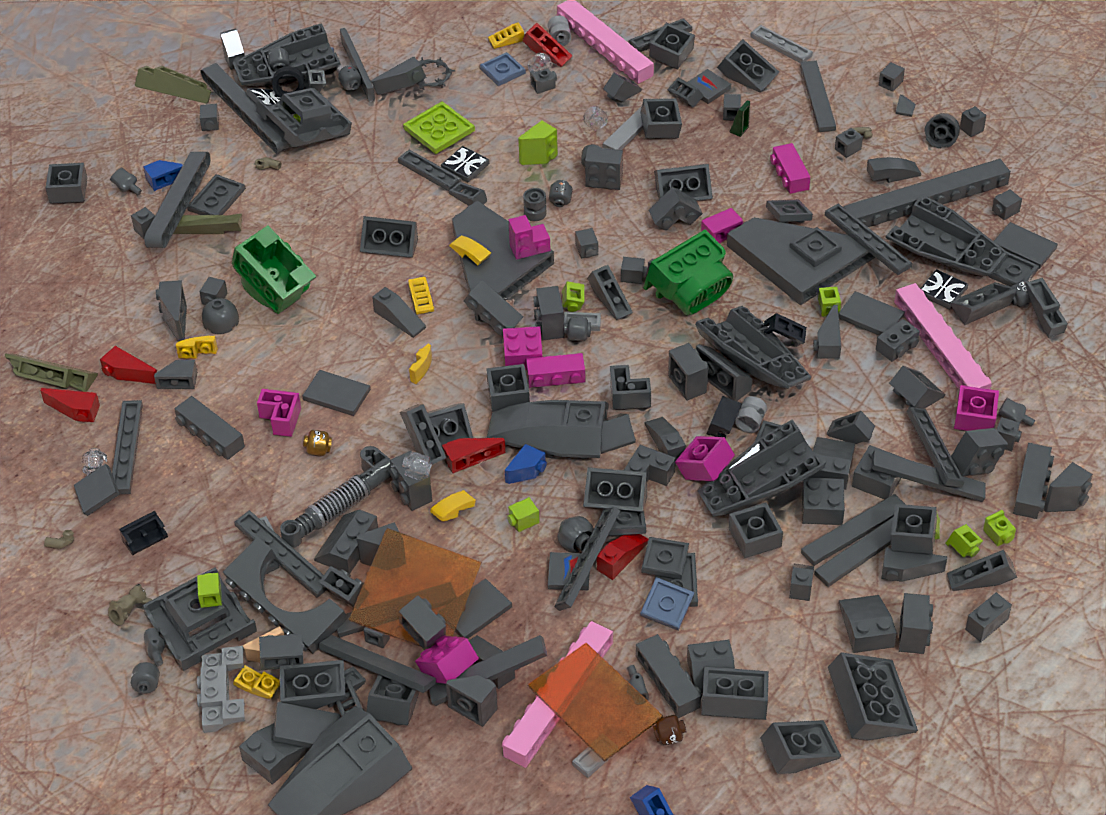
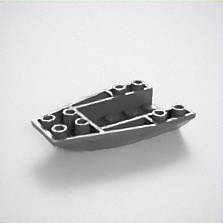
M322 23L291 32L232 62L241 85L246 86L272 85L276 72L271 70L268 65L267 53L274 47H281L287 50L289 66L301 71L304 78L307 70H324L326 72L341 65L336 52L333 53L330 47L327 33ZM283 75L279 79V84L296 81L297 78L292 75Z
M924 195L915 202L912 214L901 227L895 225L886 235V239L917 255L946 267L980 276H990L1008 254V252L954 210Z
M739 306L731 309L724 322L716 324L714 320L705 318L697 321L695 324L699 334L725 357L747 373L764 382L788 389L806 382L812 377L773 332L770 334L764 333L769 327L764 326L763 321L755 317L746 307Z
M545 400L508 406L492 412L487 438H504L505 445L522 448L527 444L547 454L561 457L600 458L602 428L604 419H607L609 403L606 401Z
M792 419L754 442L727 465L716 480L708 481L698 492L713 517L726 515L767 501L822 470L825 466L818 455L814 454Z
M354 706L321 733L269 802L268 806L276 815H344L380 797L410 772L412 766L399 744L373 716Z

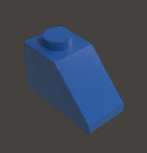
M155 161L143 166L145 178L152 189L156 191L173 184L183 165L168 161Z
M525 444L506 467L505 483L511 484L535 479L547 466L545 452Z
M646 785L630 797L639 815H673L658 787Z

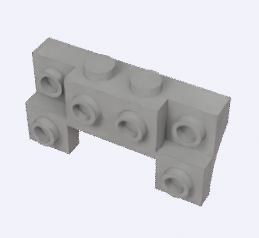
M243 646L222 648V653L202 655L201 676H197L198 689H201V694H197L198 707H202V728L204 733L217 732L229 724L245 721L244 699L229 700L228 675L230 670L244 668Z

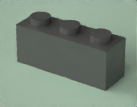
M483 280L477 284L464 300L469 309L474 310L484 322L491 325L495 332L502 336L503 329L515 328L523 318L517 310Z
M416 404L401 411L400 415L417 453L422 454L418 455L421 457L420 462L422 466H430L445 459V453L424 404Z

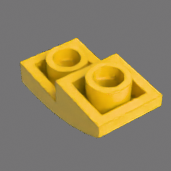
M462 235L449 245L462 258L467 255L477 265H480L491 254L481 244Z
M215 336L194 337L176 343L178 358L197 359L198 353L217 354L218 348Z
M429 343L419 349L416 354L417 362L413 363L409 368L410 381L414 384H417L424 377L430 367L432 350Z
M462 490L435 504L430 512L439 520L448 521L457 518L459 510L474 507L476 499Z
M244 665V668L235 678L233 685L251 694L271 699L280 686V680L265 671L260 674Z

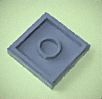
M507 52L480 64V70L497 86H501L526 74V69Z
M656 577L640 616L679 631L694 597V592Z

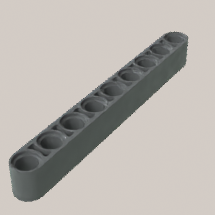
M217 63L200 70L203 80L276 154L292 147L284 139L285 132L274 121L265 120L256 112L257 104Z
M209 152L189 153L145 234L144 242L147 248H166L210 165Z

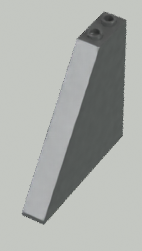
M479 201L469 205L465 210L452 218L455 240L462 235L476 241L491 252L490 256L480 265L474 263L467 255L463 258L459 255L469 293L483 280L506 301L554 264V251L552 249L549 252L516 260L509 243L508 221ZM473 310L475 320H481V317Z
M755 217L727 234L728 248L800 305L818 295L819 288L832 286L876 258L849 235L822 230L841 245L842 249L839 253L814 267L790 248L792 241L814 228Z

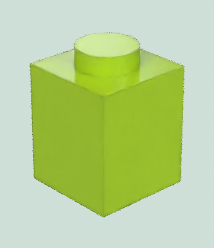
M530 497L508 506V522L518 532L540 523L539 510Z
M207 573L197 575L198 598L201 608L221 606L222 597L219 574Z

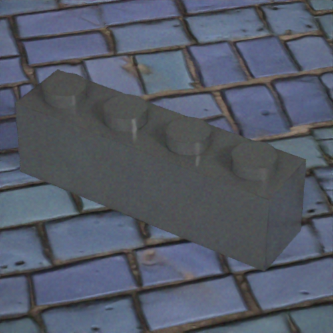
M190 396L174 408L177 423L180 426L186 427L193 436L200 438L204 445H209L213 448L218 456H223L228 460L245 447L243 435L193 396Z
M1028 442L1013 514L1037 519L1038 513L1043 512L1045 500L1041 499L1046 497L1048 485H1045V482L1050 480L1051 471L1048 470V467L1052 468L1053 465L1052 447Z
M657 634L637 643V659L675 715L680 718L699 709L702 698L701 691L697 686L694 687L688 672L683 671L680 667L679 659L671 654L665 640L662 641Z

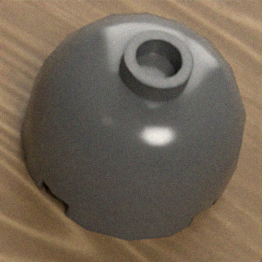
M948 113L934 115L928 120L924 128L926 140L936 148L951 147L956 142L960 133L958 121Z
M216 298L207 302L202 310V323L204 328L211 330L213 334H225L232 331V327L238 325L239 314L236 306L231 301L225 298Z

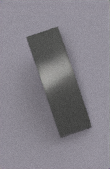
M884 157L868 159L867 172L872 181L887 179L888 183L921 176L916 163L907 159Z
M1039 278L1026 282V289L1031 304L1048 338L1065 333L1068 323L1059 311L1060 304L1044 279Z

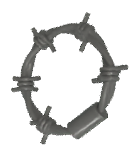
M421 57L422 60L418 61L421 66L427 67L425 64L436 63L437 67L441 65L445 67L446 72L442 74H446V77L443 80L435 79L436 82L425 83L423 79L416 83L420 89L423 87V90H425L424 86H441V88H443V85L446 86L444 82L449 79L455 70L450 69L441 60V57L437 60H423V57Z

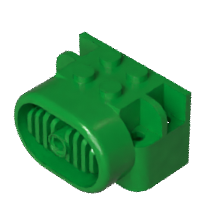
M269 225L234 248L232 265L241 276L243 288L252 298L260 304L271 308L277 314L298 301L301 295L309 289L310 282L316 278V275L303 262V259L296 255L290 245L284 242Z
M705 229L651 261L643 288L646 291L654 286L657 289L655 296L658 299L665 297L672 300L685 315H693L722 297L731 286L734 276L723 264L726 254L724 247Z

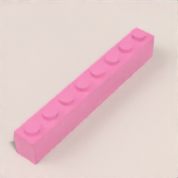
M567 0L557 5V16L560 15L567 18L569 29L596 49L599 54L607 58L609 62L618 67L620 71H623L630 79L639 84L654 75V63L576 0Z
M916 283L896 289L894 303L900 310L905 311L904 316L920 331V338L957 388L960 389V385L990 389L991 380L989 377L985 376L980 365L976 364L970 352L962 345L961 340L954 335L952 328L945 323L942 315L936 311L933 303L925 296L924 291Z
M592 621L581 630L579 639L576 643L573 642L567 656L561 658L557 670L549 675L547 684L544 688L538 690L535 701L527 706L522 719L516 721L510 736L507 735L504 738L502 747L505 758L525 768L528 766L613 644V631Z

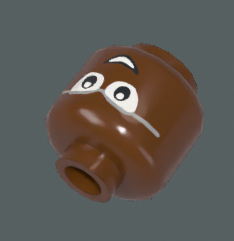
M676 715L659 718L656 721V725H653L657 742L661 741L663 745L681 742L683 740V733L687 732L684 720L679 721Z

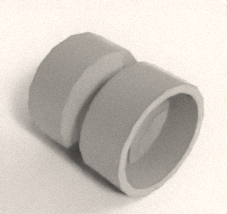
M560 15L552 17L548 21V31L558 43L565 46L571 40L568 20Z
M746 397L736 417V426L747 433L757 432L767 410L766 403L757 397Z

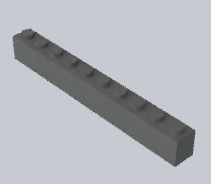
M996 159L845 205L844 208L867 227L911 215L913 205L922 195L943 205L1008 185L1011 171L1001 159Z

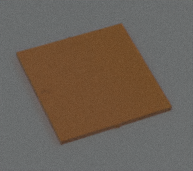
M387 528L370 570L366 573L367 577L349 621L420 646L399 623V610L419 595L421 599L425 598L432 605L431 610L436 615L439 613L445 619L446 636H453L462 612L466 610L465 605L482 562Z

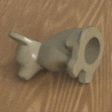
M136 584L129 591L128 595L123 596L117 602L112 600L109 603L108 616L116 625H123L135 604H145L152 599L146 597V592L141 584Z

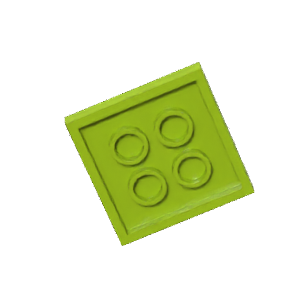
M443 101L403 124L405 131L435 154L475 131V126Z

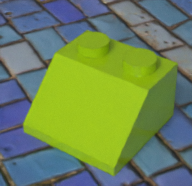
M542 120L518 138L519 164L521 165L547 164L558 155L557 129Z

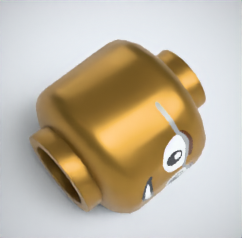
M311 430L308 436L304 435L303 447H306V451L310 455L324 456L327 452H330L332 437H329L326 431Z

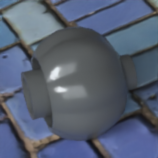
M582 516L565 519L559 527L558 542L566 551L578 553L580 551L573 547L574 544L583 551L594 528Z

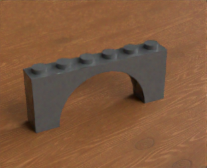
M257 537L223 571L227 578L225 582L232 589L237 587L240 590L239 594L246 601L252 600L255 603L253 606L261 614L263 612L268 614V620L275 626L279 624L283 628L282 630L285 635L302 634L303 651L309 650L314 654L319 649V643L331 636L348 618L344 610L330 598L322 605L304 612H289L274 606L266 598L264 580L267 569L276 558V555L266 543Z

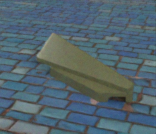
M144 66L138 69L135 81L136 87L205 104L209 102L211 90L207 89L206 83L165 66H159L154 69Z
M242 214L227 216L183 215L173 234H225V231H241Z
M5 353V358L9 359L14 367L12 370L15 375L68 388L70 385L87 392L98 376V373L18 354Z

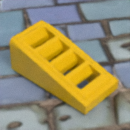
M519 22L489 36L488 40L494 49L522 42L524 30Z
M426 277L409 279V292L416 315L433 312L434 306Z

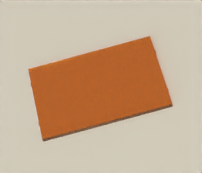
M588 643L580 646L528 684V687L604 762L663 718V715Z

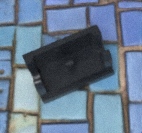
M778 313L764 321V326H769L764 333L776 332L795 341L791 344L794 347L805 343L807 327Z
M722 396L706 434L726 438V435L719 431L726 434L730 433L742 403Z
M155 511L119 529L122 541L132 555L168 537L167 532L163 528L165 526Z

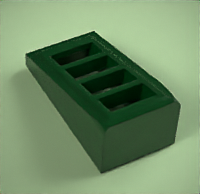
M747 100L738 110L730 133L741 137L749 128L750 101Z

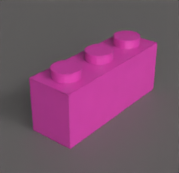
M793 143L773 147L772 155H770L771 163L775 165L777 175L781 176L784 188H787L789 194L809 190L810 175Z
M583 353L526 358L529 388L585 382Z

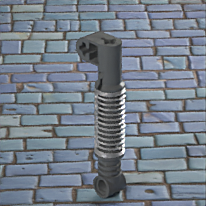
M374 446L364 447L360 452L361 466L364 472L360 475L352 476L348 481L332 490L331 493L329 492L328 495L321 497V500L318 499L317 502H314V505L308 506L305 509V513L295 520L283 522L280 526L282 539L292 548H295L301 544L302 538L305 535H308L315 529L323 528L328 522L334 520L335 517H339L346 510L355 506L356 503L368 497L371 490L391 477L389 471L391 459Z

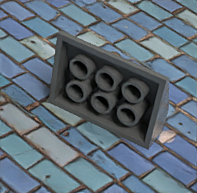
M841 652L828 666L851 738L875 740L916 733L918 731L893 660Z

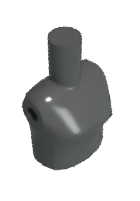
M122 167L110 178V181L122 192H126L129 189L136 195H140L142 192L135 185L137 182L136 176L127 172Z
M1009 398L1005 399L998 411V415L1003 418L1020 423L1022 421L1031 427L1035 422L1033 418L1025 414L1026 407L1023 404L1014 402Z
M149 628L144 633L149 658L154 660L156 666H161L163 664L161 654L165 648V640L160 636L156 628Z
M630 665L627 667L630 676L627 694L632 697L636 706L644 705L649 700L644 679L640 673H637L635 666Z

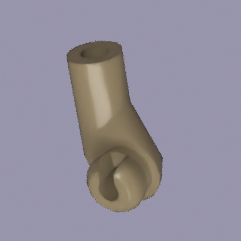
M869 127L853 128L856 132L863 135L864 139H869L873 136L872 129Z
M268 157L255 161V166L259 170L268 168L279 170L282 165L280 161Z
M65 530L62 534L63 537L59 539L46 537L44 546L62 549L73 543L75 539L72 530Z

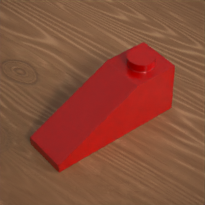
M538 23L534 24L526 32L522 40L533 52L544 56L547 60L560 67L572 58V55Z
M114 346L100 358L101 369L107 376H111L116 380L156 384L154 375L157 373V369L117 346Z
M41 388V395L46 405L75 421L94 422L100 407L97 393Z
M459 438L442 445L446 456L444 460L452 473L506 453L504 438Z
M629 534L609 542L597 556V571L614 580L648 544L649 539L641 534Z

